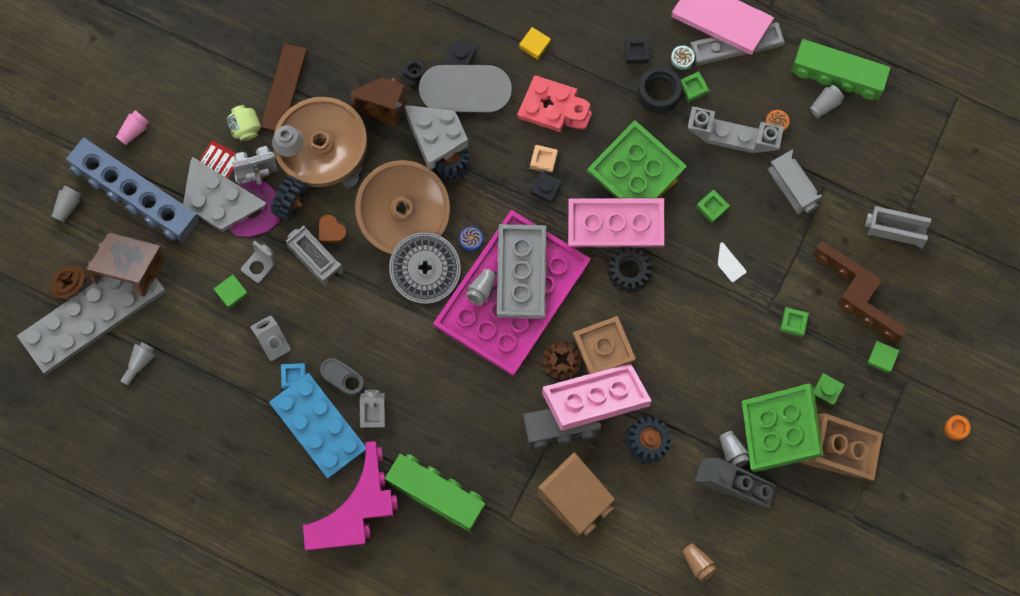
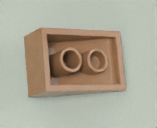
M826 413L817 414L824 456L800 461V463L818 469L874 481L883 433Z

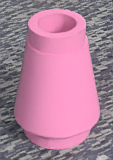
M134 111L132 114L129 113L116 137L127 146L129 142L133 141L147 129L146 126L149 124V121L137 111Z

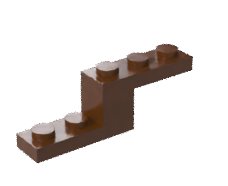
M821 241L813 253L816 260L820 264L830 266L836 270L837 275L841 278L852 281L837 304L847 314H854L860 318L865 326L869 328L874 327L880 331L881 335L888 341L898 343L908 329L867 303L882 280Z

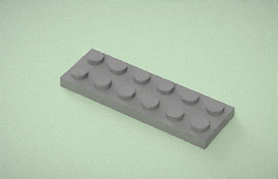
M103 276L97 285H90L78 293V296L75 295L18 334L17 337L41 371L47 375L166 293V291L155 277L145 297L135 295L131 283Z

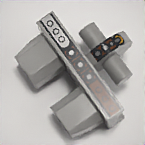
M267 146L258 148L256 150L257 156L250 158L247 157V153H236L232 165L237 181L256 179L257 185L262 184L261 177L278 171L274 153L270 152Z

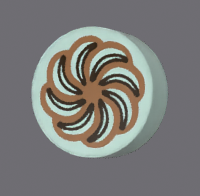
M687 46L676 47L671 55L672 65L679 70H686L692 66L694 52Z

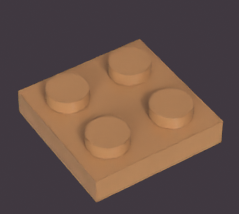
M618 316L573 332L574 340L589 374L630 364L636 360Z

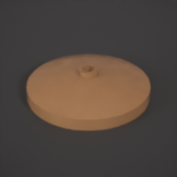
M314 97L295 104L281 117L275 129L276 132L282 126H292L302 132L304 145L299 153L289 157L281 156L275 150L274 153L280 167L288 176H293L311 187H327L344 181L359 168L367 151V133L361 117L350 105L335 98Z
M398 160L377 167L363 180L355 199V217L361 233L374 247L388 254H392L396 246L412 234L428 232L441 236L447 226L450 214L448 193L440 178L432 170H428L426 166L413 161ZM399 204L403 205L405 208L403 213L397 211L396 209L399 206Z

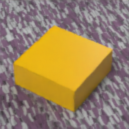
M532 27L520 42L519 48L538 60L551 43V39Z

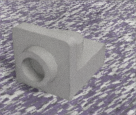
M366 390L365 393L360 394V428L385 427V393H380L379 390Z

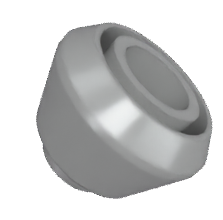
M292 126L278 128L272 138V146L281 156L289 157L296 155L304 145L302 132Z

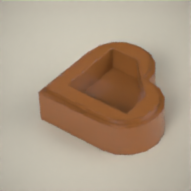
M325 215L320 219L319 243H340L346 239V228L344 225L337 223L335 217Z

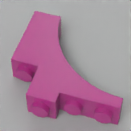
M376 441L366 442L363 472L355 490L347 501L329 516L303 525L306 551L367 544L366 539L371 538L369 523L365 524L364 520L394 516L393 510H398L396 495L392 496L391 490L381 491V487L385 486L384 472H379L378 462H383L382 447H377Z

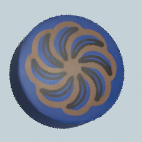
M476 227L463 229L459 237L460 245L466 251H477L483 244L482 232Z

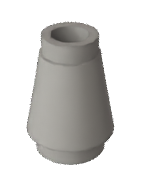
M831 85L823 90L809 109L815 117L820 118L841 105L844 95L836 86Z
M64 186L62 191L59 190L51 216L65 222L81 200L79 199L82 194Z
M484 269L466 289V298L478 306L487 302L496 274L489 269Z
M728 431L719 437L726 462L740 468L750 461L748 458L749 453L732 431Z

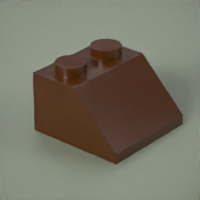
M382 77L352 90L350 94L352 108L359 115L397 127L406 105L405 85L399 80Z

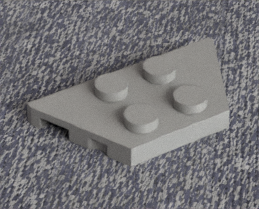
M404 106L405 115L428 170L433 169L435 162L441 158L447 160L454 153L468 147V138L455 110Z
M192 157L183 205L195 212L199 218L224 232L233 227L235 223L248 219V216L260 209L261 211L266 209V202Z

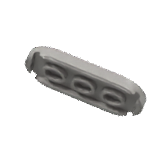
M438 65L428 69L423 74L419 83L420 97L429 108L455 110V112L497 111L505 106L512 91L511 82L507 74L502 69L491 65Z

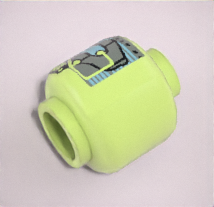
M244 105L231 109L232 113L227 117V124L232 136L240 139L241 142L258 136L257 132L260 130L261 125L255 110L245 108Z

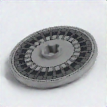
M421 232L406 237L396 246L389 262V274L394 287L403 297L416 303L429 304L442 300L453 291L460 277V259L455 248L445 238L434 233ZM423 262H427V266H431V270H428L427 274H423V271L418 269V266H422Z

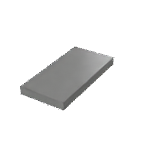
M499 224L497 318L545 319L546 225Z

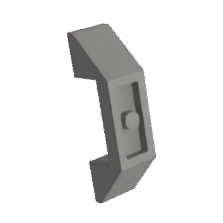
M692 106L687 130L706 143L749 153L773 151L780 148L784 128L782 126L761 122L758 129L714 119L715 111Z

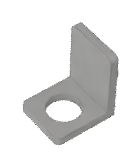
M254 241L252 245L255 252L242 266L241 271L259 284L276 265L273 257L274 252L265 244L261 246ZM254 262H260L264 265V269L260 274H253L250 271V266Z
M268 316L250 327L270 361L291 350L281 329L272 316ZM268 324L266 327L259 329L261 326Z

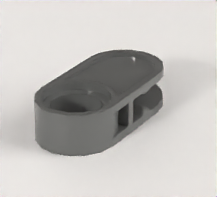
M329 358L322 363L320 372L326 382L348 396H357L363 391L364 381L359 373L335 358ZM350 378L357 379L359 381L358 388L355 390L347 389V380Z

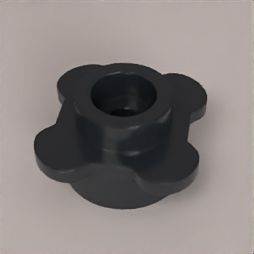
M420 60L411 61L401 68V73L407 77L409 85H416L417 81L421 80L426 72Z

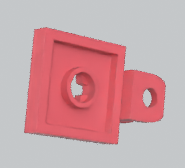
M534 75L517 116L518 119L561 132L564 124L575 129H586L592 113L589 110L590 103L576 97L578 94L576 88ZM545 100H551V102L554 104L548 105L547 108H544V104L542 102Z

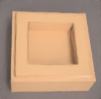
M535 145L530 169L552 174L558 150Z

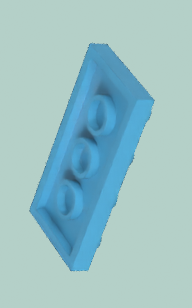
M309 373L269 401L270 405L328 480L366 452L365 445Z

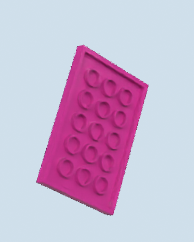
M513 210L508 213L502 224L536 225ZM498 228L434 321L433 326L514 377L591 262V258L575 248L569 247L568 244L546 231L545 319L497 318ZM484 269H489L496 274V278L488 301L484 302L481 306L475 305L466 298V289Z

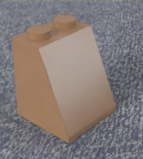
M575 453L538 487L537 497L578 538L583 533L586 536L591 533L597 526L594 522L600 516L604 519L614 509L611 506L614 503V497Z

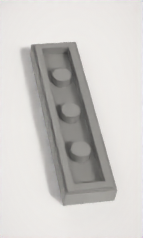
M778 22L771 24L754 52L784 45L785 42ZM715 37L694 41L690 44L691 50L694 52L696 66L748 54Z

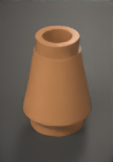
M694 543L682 551L695 578H699L701 582L710 578L717 571L714 566L715 562L696 547Z

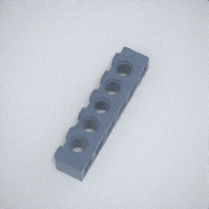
M84 137L66 158L70 165L69 170L80 178L83 175L89 179L88 183L97 190H100V188L104 189L107 192L106 195L116 203L121 201L126 204L125 208L135 216L139 213L145 217L144 221L153 228L158 226L164 230L163 234L172 241L177 239L183 243L200 222L195 212ZM93 164H99L97 169L89 170ZM118 176L115 182H108L111 177ZM130 189H137L135 194L126 195ZM148 202H156L152 208H145ZM166 215H175L172 220L164 221Z

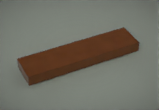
M284 44L261 121V130L275 132L281 117L292 107L307 55V48Z

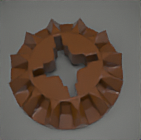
M70 265L58 271L50 284L51 293L59 300L64 298L70 300L72 295L78 296V291L84 289L83 283L87 281L84 270L79 266ZM73 281V283H72L71 285H67V286H66V285L64 284V283H71V282Z
M567 341L556 342L548 346L545 351L543 366L546 372L553 378L568 379L579 371L581 354L576 346L569 344ZM556 354L561 357L568 354L566 359L568 365L561 363L556 366L558 361Z

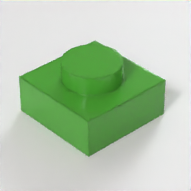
M823 373L814 388L815 398L833 407L844 384Z

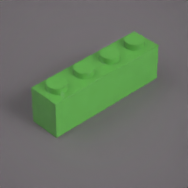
M802 39L791 72L800 78H811L817 80L822 85H834L844 92H854L866 99L879 100L884 91L891 67Z
M399 454L385 477L386 484L466 531L471 532L485 508V503L482 501L483 497L473 491H470V493L465 492L461 489L462 485L453 479L447 481L441 478V473L430 466L427 469L419 465L420 461L414 456L407 454L405 457Z

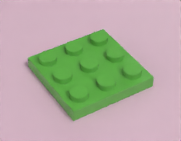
M634 120L587 169V172L617 199L658 198L687 166Z
M810 383L742 401L750 467L753 472L824 456L814 388Z

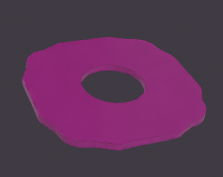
M254 180L238 185L266 202L267 207L257 217L235 223L233 227L229 228L237 237L250 238L269 232L274 226H277L280 218L270 212L272 200L276 196L275 190L265 181H262L260 185H257V181Z

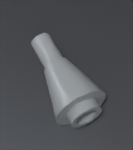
M141 342L140 345L135 343L128 364L129 368L121 379L122 383L130 385L136 373H139L156 356L152 353L154 348L144 342Z

